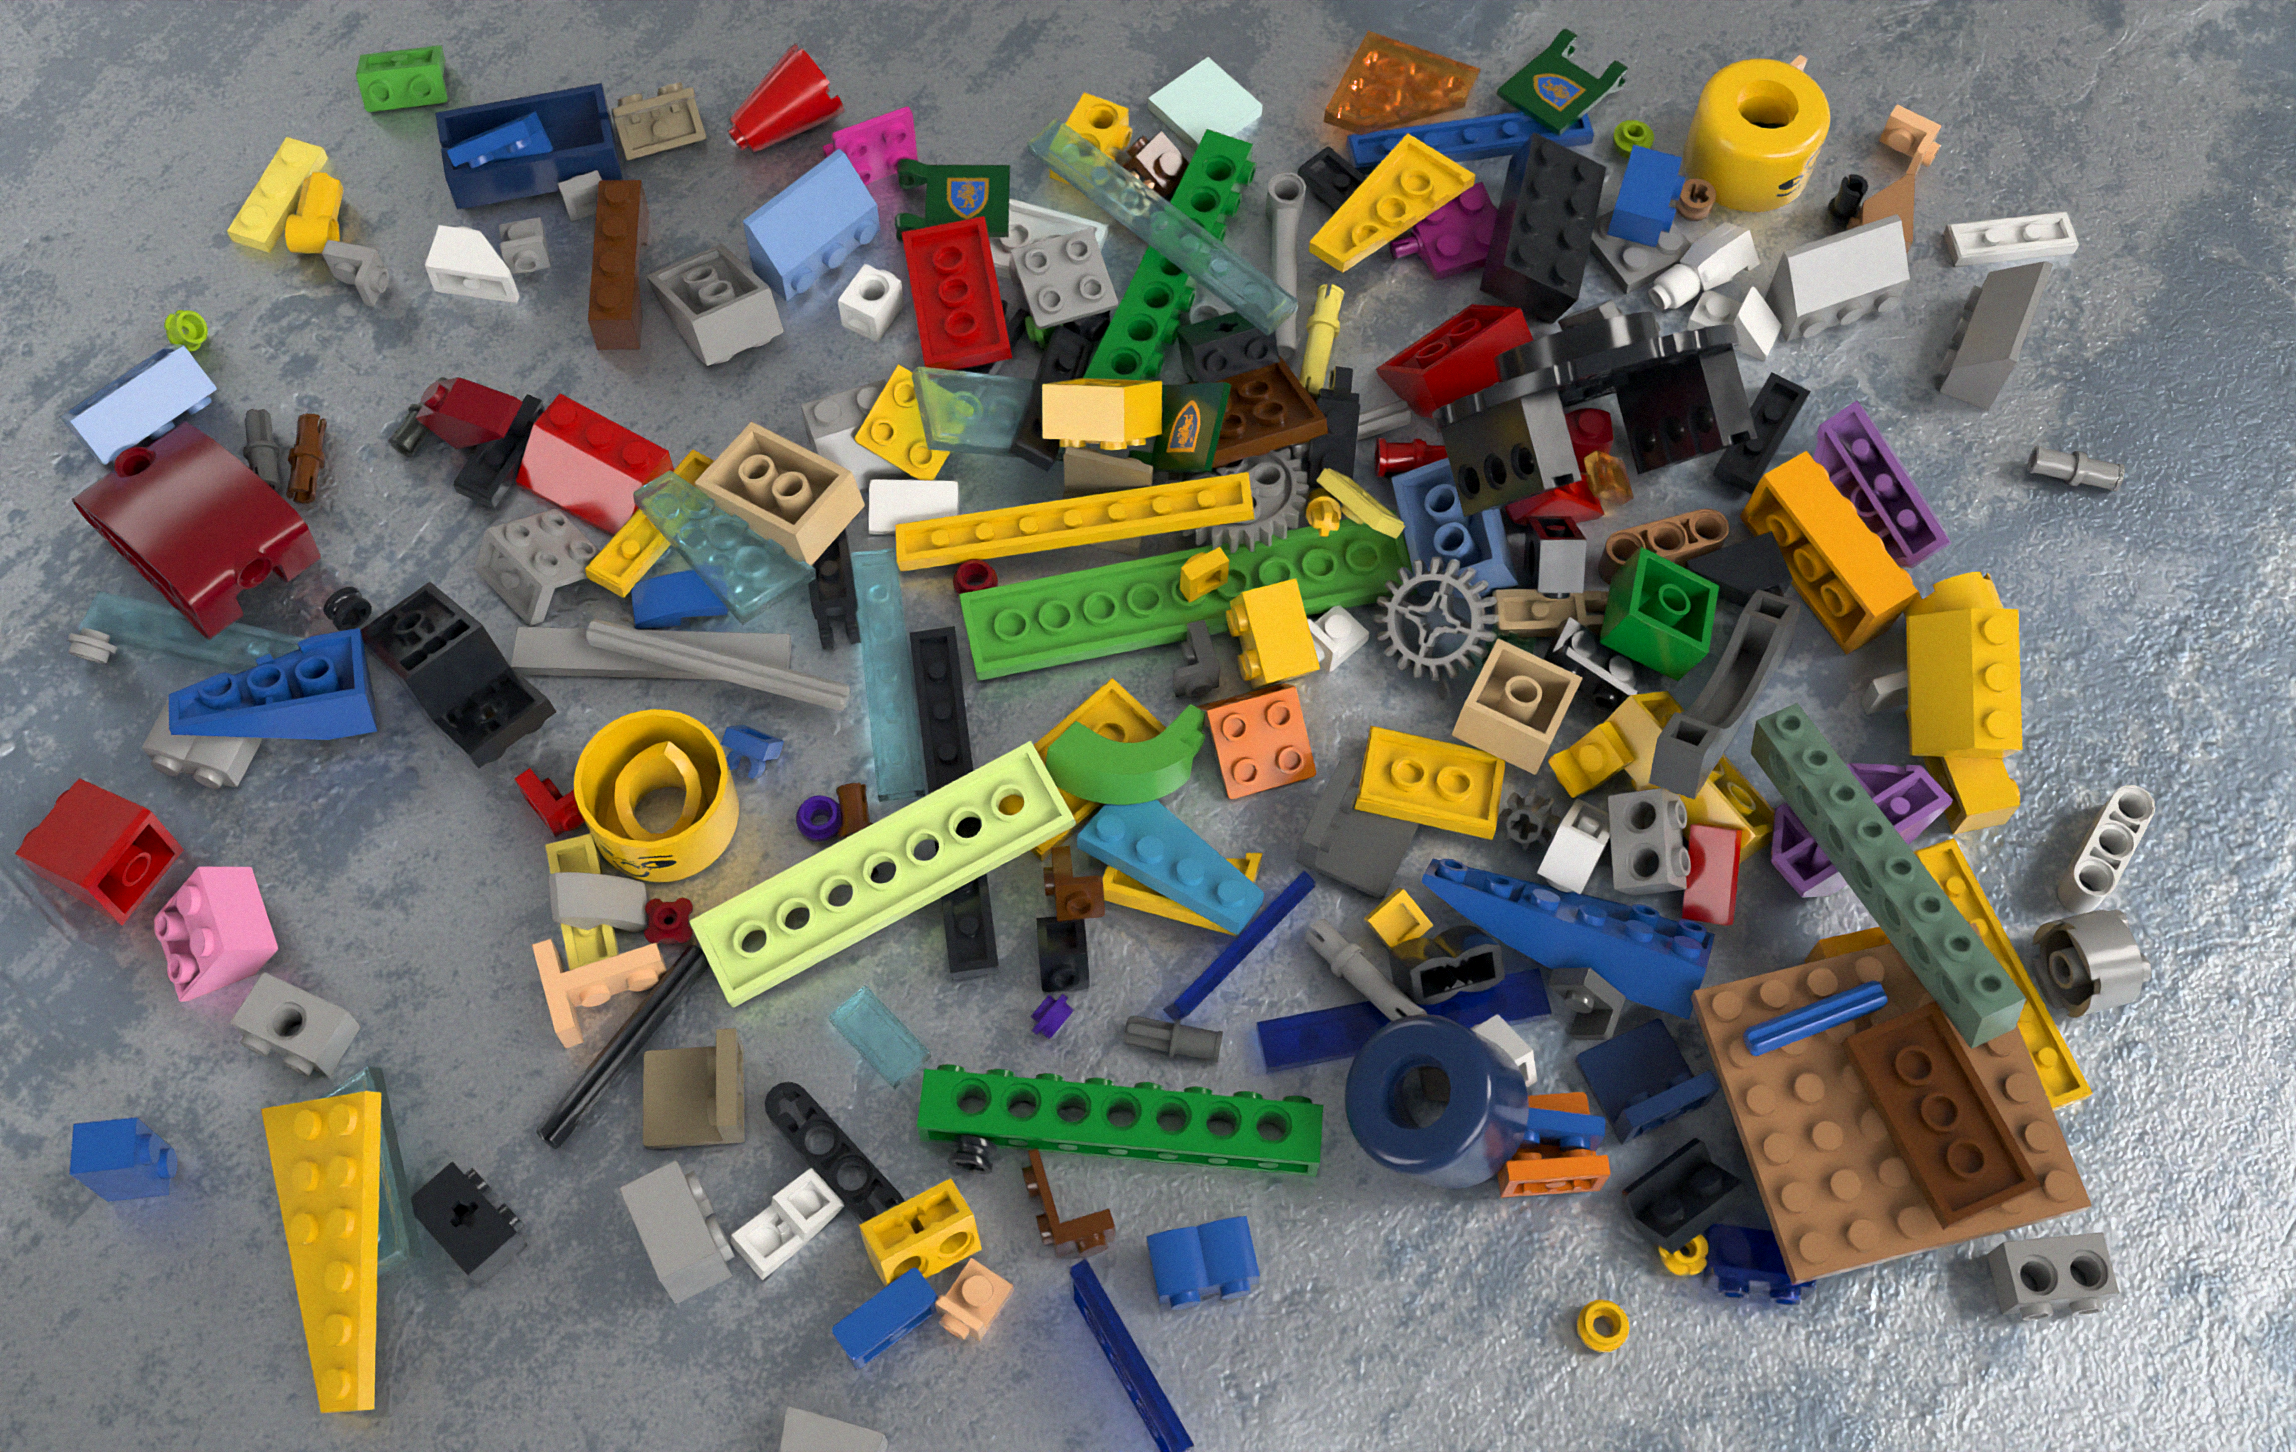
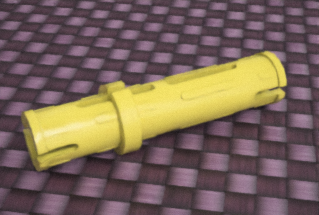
M1327 284L1318 287L1314 313L1308 318L1306 325L1309 335L1299 382L1308 394L1312 395L1313 401L1318 399L1319 389L1323 388L1333 339L1337 338L1340 332L1338 316L1344 298V291L1339 286L1331 284L1329 296L1326 295Z

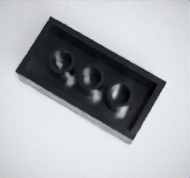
M1534 132L1510 158L1479 290L1551 324L1577 302L1607 167Z

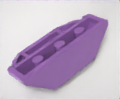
M1858 400L1819 425L1818 442L1813 457L1814 461L1826 469L1830 481L1843 497H1846L1853 503L1857 515L1871 532L1881 538L1885 550L1899 567L1912 569L1952 544L1931 506Z
M1849 763L1846 765L1907 845L1922 833L1953 801L1921 765H1906L1905 768L1886 764ZM1785 802L1778 806L1774 811L1771 863L1802 898L1831 896L1847 886L1848 883L1789 804Z

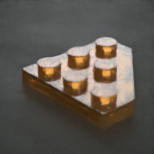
M1368 31L1325 109L1323 122L1359 135H1364L1464 108L1479 80L1481 69Z

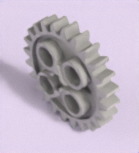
M1289 448L1277 452V449H1274L1265 455L1251 456L1231 462L1221 468H1212L1211 472H1168V481H1165V484L1249 472L1255 520L1182 530V535L1185 537L1196 532V544L1201 545L1210 539L1213 543V550L1221 547L1223 543H1228L1231 553H1235L1238 545L1244 543L1247 549L1253 552L1255 542L1259 540L1267 547H1271L1273 534L1282 539L1287 538V527L1298 528L1299 516H1305L1306 503H1308L1309 485H1307V472L1301 471L1300 459L1290 460L1291 450Z

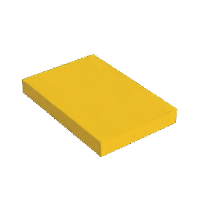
M1370 726L1358 785L1360 790L1354 809L1492 840L1496 832L1506 761L1483 750Z

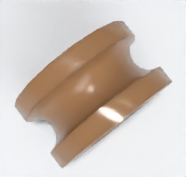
M1695 178L1685 181L1679 200L1675 202L1677 212L1681 217L1691 221H1700L1707 218L1716 200L1715 188L1703 179ZM1689 197H1691L1692 200H1694L1695 197H1698L1702 200V203L1699 199L1697 200V203H1694L1689 200Z

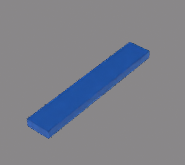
M1513 112L1347 135L1346 146L1351 165L1363 175H1370L1407 133L1457 163L1514 155L1534 132L1564 147L1592 144L1594 132L1587 113L1558 136L1523 112Z

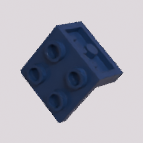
M1659 1018L1578 1054L1575 1059L1576 1065L1621 1145L1707 1106L1720 1088L1711 1070L1697 1076L1693 1075L1663 1021Z

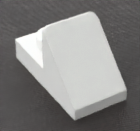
M1751 286L1743 303L1709 289L1704 291L1689 319L1686 329L1692 331L1709 326L1735 325L1741 344L1736 350L1765 362L1782 325L1758 290Z

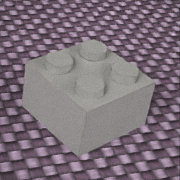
M675 1160L619 1187L658 1279L675 1304L732 1277L726 1261L735 1256L716 1217L713 1216L706 1219V1216L714 1213V1210L695 1171L685 1175L680 1164Z

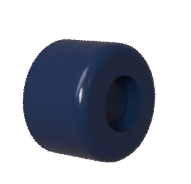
M1430 1014L1411 1015L1396 1019L1381 1027L1369 1037L1356 1054L1346 1080L1344 1099L1346 1116L1350 1129L1361 1148L1381 1166L1433 1187L1460 1189L1477 1185L1499 1172L1507 1161H1510L1525 1134L1529 1115L1528 1092L1517 1064L1498 1044L1447 1017ZM1431 1066L1443 1070L1449 1078L1451 1087L1449 1103L1442 1116L1427 1127H1419L1412 1118L1404 1103L1402 1091L1405 1077L1414 1068Z

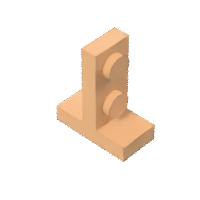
M551 939L532 944L555 1033L565 1049L584 1043L575 1007L581 1005L584 1007H594L607 1002L612 995L627 990L638 992L650 989L667 973L665 961L657 943L566 972L561 956Z

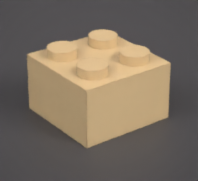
M1497 639L1463 705L1451 735L1536 775L1581 683L1582 677Z

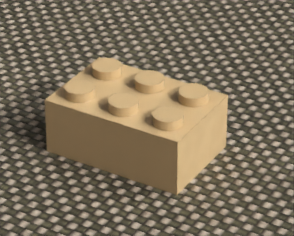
M752 421L694 482L711 517L808 568L811 567L865 506L852 471Z

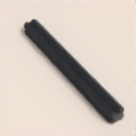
M696 945L687 947L539 1125L536 1133L542 1141L555 1149L561 1147L706 971L710 964L700 947Z

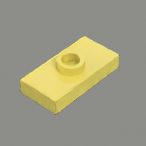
M1325 468L1316 480L1343 503L1340 511L1360 525L1365 522L1372 529L1395 539L1398 538L1405 528L1402 520L1350 477L1330 468Z

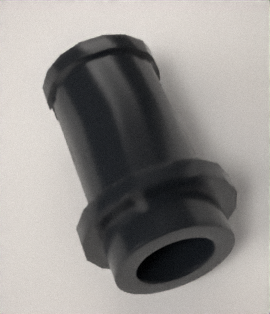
M1850 174L1848 178L1845 176L1842 179L1837 196L1831 199L1827 206L1830 220L1834 224L1847 226L1851 217L1857 218L1861 209L1860 203L1868 190V183L1862 176Z

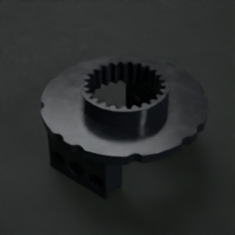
M1649 311L1638 312L1557 332L1522 344L1496 356L1493 362L1499 384L1459 398L1432 413L1436 431L1442 434L1464 517L1485 510L1503 508L1504 506L1581 481L1563 408L1585 403L1603 396L1616 393L1638 475L1658 468L1672 467L1756 439V430L1734 350L1741 346L1735 325L1709 326L1660 337L1654 313Z

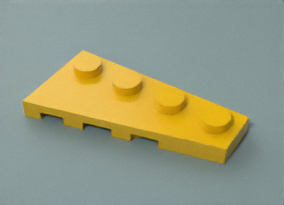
M1407 133L1310 240L1308 252L1344 273L1472 187L1476 175Z

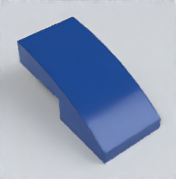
M723 567L695 569L662 575L638 582L630 590L635 629L681 626L682 617L727 615L728 612Z

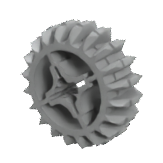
M1432 557L1430 571H1428L1425 562L1422 559H1418L1413 562L1415 576L1406 567H1401L1397 573L1403 584L1400 585L1393 580H1388L1385 583L1386 589L1394 594L1393 598L1380 596L1377 599V604L1388 608V614L1374 616L1376 623L1387 622L1388 630L1379 632L1377 639L1382 641L1391 638L1394 644L1385 650V655L1391 657L1401 652L1403 656L1397 664L1400 670L1406 669L1414 661L1413 676L1416 678H1421L1425 674L1427 666L1430 667L1432 681L1441 679L1443 666H1445L1446 672L1451 679L1459 676L1458 661L1466 670L1470 671L1476 667L1470 655L1471 652L1481 658L1488 655V650L1479 643L1480 639L1491 642L1496 640L1497 635L1492 631L1484 630L1485 623H1498L1499 616L1496 614L1485 615L1484 607L1493 606L1497 603V600L1494 596L1481 600L1479 593L1486 590L1489 584L1486 580L1479 581L1474 586L1470 584L1476 574V570L1473 567H1468L1461 576H1458L1459 560L1451 559L1446 571H1443L1442 558ZM1431 580L1441 581L1438 591L1434 592L1428 604H1413L1406 601L1409 595L1421 584ZM1454 587L1466 598L1471 610L1472 623L1467 622L1466 619L1461 618L1455 613L1453 608L1455 595L1452 594ZM1441 608L1444 611L1441 615H1446V622L1452 624L1437 626L1435 629H1432L1429 626L1432 622H1427V616L1420 613L1433 612ZM1402 615L1414 621L1419 627V650L1409 641L1405 634ZM1445 633L1467 636L1463 645L1454 653L1448 656H1432L1435 646L1439 645Z

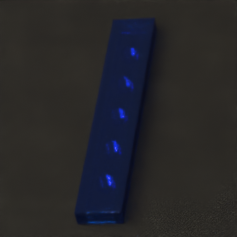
M1539 968L1505 974V978L1501 982L1483 991L1465 992L1460 990L1456 995L1441 1003L1432 1005L1416 1004L1423 1008L1427 1014L1447 1017L1469 1029L1474 1025L1482 1024L1497 1014L1509 1026L1549 1019L1552 1014ZM1364 1001L1260 1021L1256 1023V1031L1266 1073H1272L1354 1057L1371 1035L1392 1021L1371 1001Z

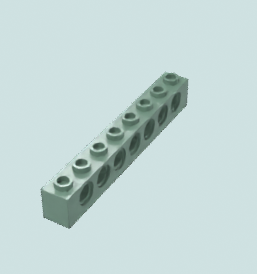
M1795 703L1756 720L1750 754L1971 1049L2015 1029L2026 997L1800 705Z

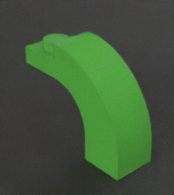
M1190 704L1161 734L1150 740L1138 743H1122L1109 740L1075 721L1048 747L1046 769L1057 787L1089 801L1113 805H1131L1159 799L1174 792L1189 780L1193 757L1200 751L1206 736L1202 733L1206 713Z

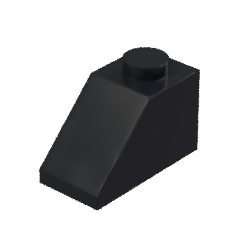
M1772 531L1688 560L1684 567L1718 585L1717 597L1743 608L1746 607L1757 589L1784 598V593H1786L1793 580Z

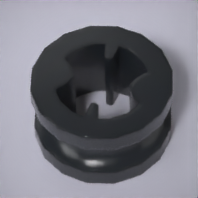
M353 586L336 591L327 599L323 608L326 617L333 621L334 626L339 631L358 628L369 618L372 611V606L368 600L362 598L361 592Z
M957 1135L954 1137L953 1146L956 1148V1152L949 1155L948 1164L969 1173H992L993 1164L989 1162V1158L996 1155L997 1146L994 1143L969 1135Z

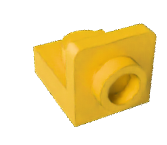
M1609 721L1599 724L1570 748L1558 752L1548 759V763L1555 772L1557 780L1572 798L1598 788L1634 761V758Z

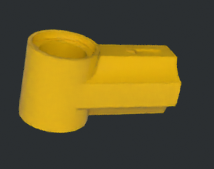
M312 172L309 178L304 179L296 215L290 214L288 216L285 226L286 244L290 252L322 254L327 240L340 242L337 217L344 190L340 180L334 179L327 173Z

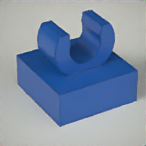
M736 725L726 728L721 745L734 749L726 757L729 769H738L741 758L746 756L751 762L748 777L755 779L763 774L766 765L765 761L779 758L785 741L746 725Z

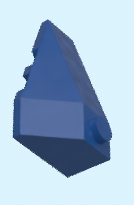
M360 628L311 636L297 642L299 649L275 659L269 653L255 659L256 667L236 675L223 672L168 694L169 730L171 735L332 740L376 732L375 698Z

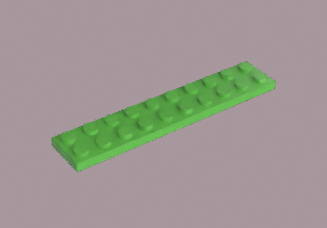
M1391 510V512L1394 515H1396L1395 510ZM1349 518L1340 520L1338 531L1330 530L1328 537L1319 536L1318 529L1312 526L1287 530V538L1285 539L1279 538L1274 534L1272 535L1271 547H1267L1260 540L1256 541L1253 552H1250L1244 543L1238 545L1235 553H1231L1229 544L1223 543L1220 548L1229 559L1228 583L1190 603L1180 591L1181 567L1195 554L1201 552L1207 554L1212 551L1213 545L959 594L960 607L977 681L1187 640V624L1204 619L1210 635L1229 632L1226 611L1231 610V600L1244 591L1295 578L1306 616L1325 613L1334 606L1339 605L1345 609L1375 603L1380 596L1393 598L1394 594L1386 589L1385 583L1388 580H1393L1402 585L1403 582L1397 573L1401 567H1406L1413 574L1403 534L1401 532L1398 538L1395 539L1372 529L1365 522L1360 525ZM1417 588L1410 595H1416Z

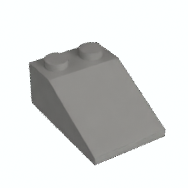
M719 244L646 276L649 285L686 343L706 366L727 362L734 354L750 347L763 346L772 337L784 333L770 287L723 244Z

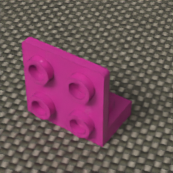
M908 106L836 131L832 134L833 143L822 146L825 159L836 150H842L865 186L876 180L898 174L897 164L901 159L918 161L913 113Z

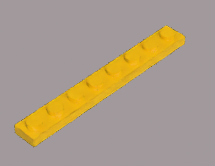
M1249 472L896 524L897 564L902 572L963 563L972 559L984 560L1255 520Z

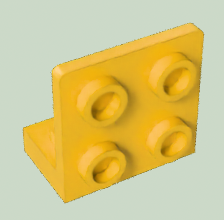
M898 364L856 434L854 441L913 478L933 481L974 413V410Z

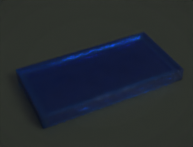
M1087 1259L1070 1267V1296L1159 1451L1193 1452L1194 1443Z

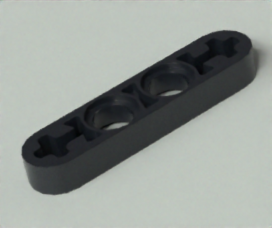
M783 1082L772 1087L764 1102L765 1111L770 1122L802 1159L818 1173L844 1202L847 1209L861 1224L877 1216L874 1206L867 1200L877 1185L881 1189L874 1191L876 1199L883 1207L890 1208L892 1205L897 1206L905 1202L902 1195L802 1086L793 1082ZM786 1098V1100L792 1102L798 1098L796 1106L800 1115L806 1120L800 1129L797 1121L788 1112H784L780 1116L778 1115L781 1111L778 1102L781 1099ZM812 1114H815V1115L817 1116V1117H814V1118L810 1119L811 1116H812ZM818 1130L829 1131L834 1136L833 1147L824 1154L817 1155L811 1153L806 1147L808 1137ZM853 1165L860 1166L867 1173L866 1182L863 1186L852 1191L842 1188L838 1179L843 1169ZM865 1200L861 1207L857 1206V1203Z

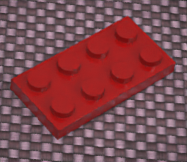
M985 216L902 232L927 375L1013 359Z

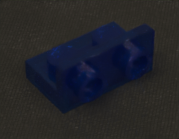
M1715 1223L1705 1230L1704 1238L1708 1243V1255L1705 1257L1707 1265L1703 1269L1704 1288L1718 1289V1295L1731 1299H1745L1750 1297V1294L1769 1296L1770 1302L1787 1306L1801 1304V1300L1805 1301L1817 1290V1279L1792 1285L1773 1231Z

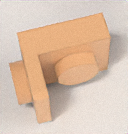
M1897 104L1888 118L1879 142L1912 157L1913 159L1906 174L1915 175L1921 165L1929 167L1941 146L1935 142L1941 125Z
M971 1258L946 1296L940 1295L935 1302L937 1314L942 1317L939 1324L961 1340H964L969 1334L980 1342L1013 1293L1014 1285Z

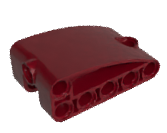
M185 421L146 448L133 447L123 451L117 456L113 471L72 498L73 504L84 519L207 640H211L244 615L236 599L240 591L254 588L261 584L268 577L271 570L284 582L288 583L321 559L313 536L298 512L237 457L214 439Z

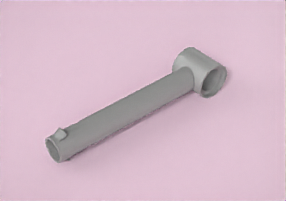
M1281 172L1271 178L1268 184L1265 208L1266 217L1272 223L1271 321L1274 323L1278 353L1283 359L1294 356L1296 348L1300 344V338L1296 339L1295 325L1297 302V225L1302 217L1306 186L1303 179L1292 172Z

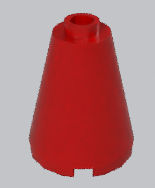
M794 43L785 51L729 118L732 128L727 132L741 151L749 148L753 153H756L839 117L845 112V108L838 95L832 99L827 93L830 92L828 87L830 82L803 48L799 49L798 45Z

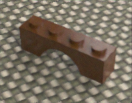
M641 180L599 181L588 323L597 350L640 349L643 313L639 289V256L641 245H647L650 213Z

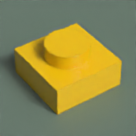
M1220 547L1207 554L1205 552L1195 554L1181 567L1180 591L1189 603L1228 583L1229 559Z
M1397 888L1363 918L1389 951L1401 942L1420 938L1433 926L1431 921L1403 888Z

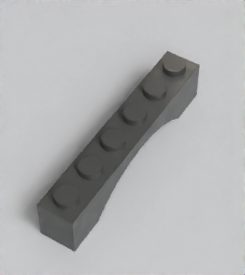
M1759 589L1756 590L1742 611L1724 654L1704 690L1686 711L1673 714L1657 738L1649 778L1650 784L1691 799L1696 798L1790 649L1801 603Z

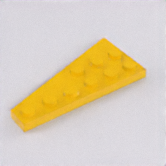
M363 1091L261 1108L321 1413L374 1410L381 1093Z

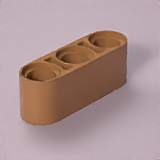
M1708 508L1619 530L1611 534L1606 541L1598 565L1599 575L1604 582L1610 585L1612 575L1626 562L1617 559L1615 556L1624 557L1628 560L1640 547L1684 568L1688 560L1722 549L1729 532L1728 520L1719 511ZM1701 534V535L1707 536V537L1710 538V539L1702 538V537L1699 536V535ZM1657 545L1664 546L1669 550H1663L1659 548Z

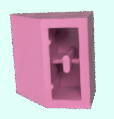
M197 867L154 918L155 935L161 941L167 960L168 977L174 983L179 1002L193 1000L255 975L278 950L252 867Z

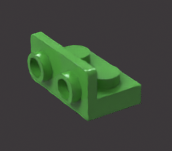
M442 45L360 55L356 77L365 110L367 112L446 103L448 94L443 78L446 60Z

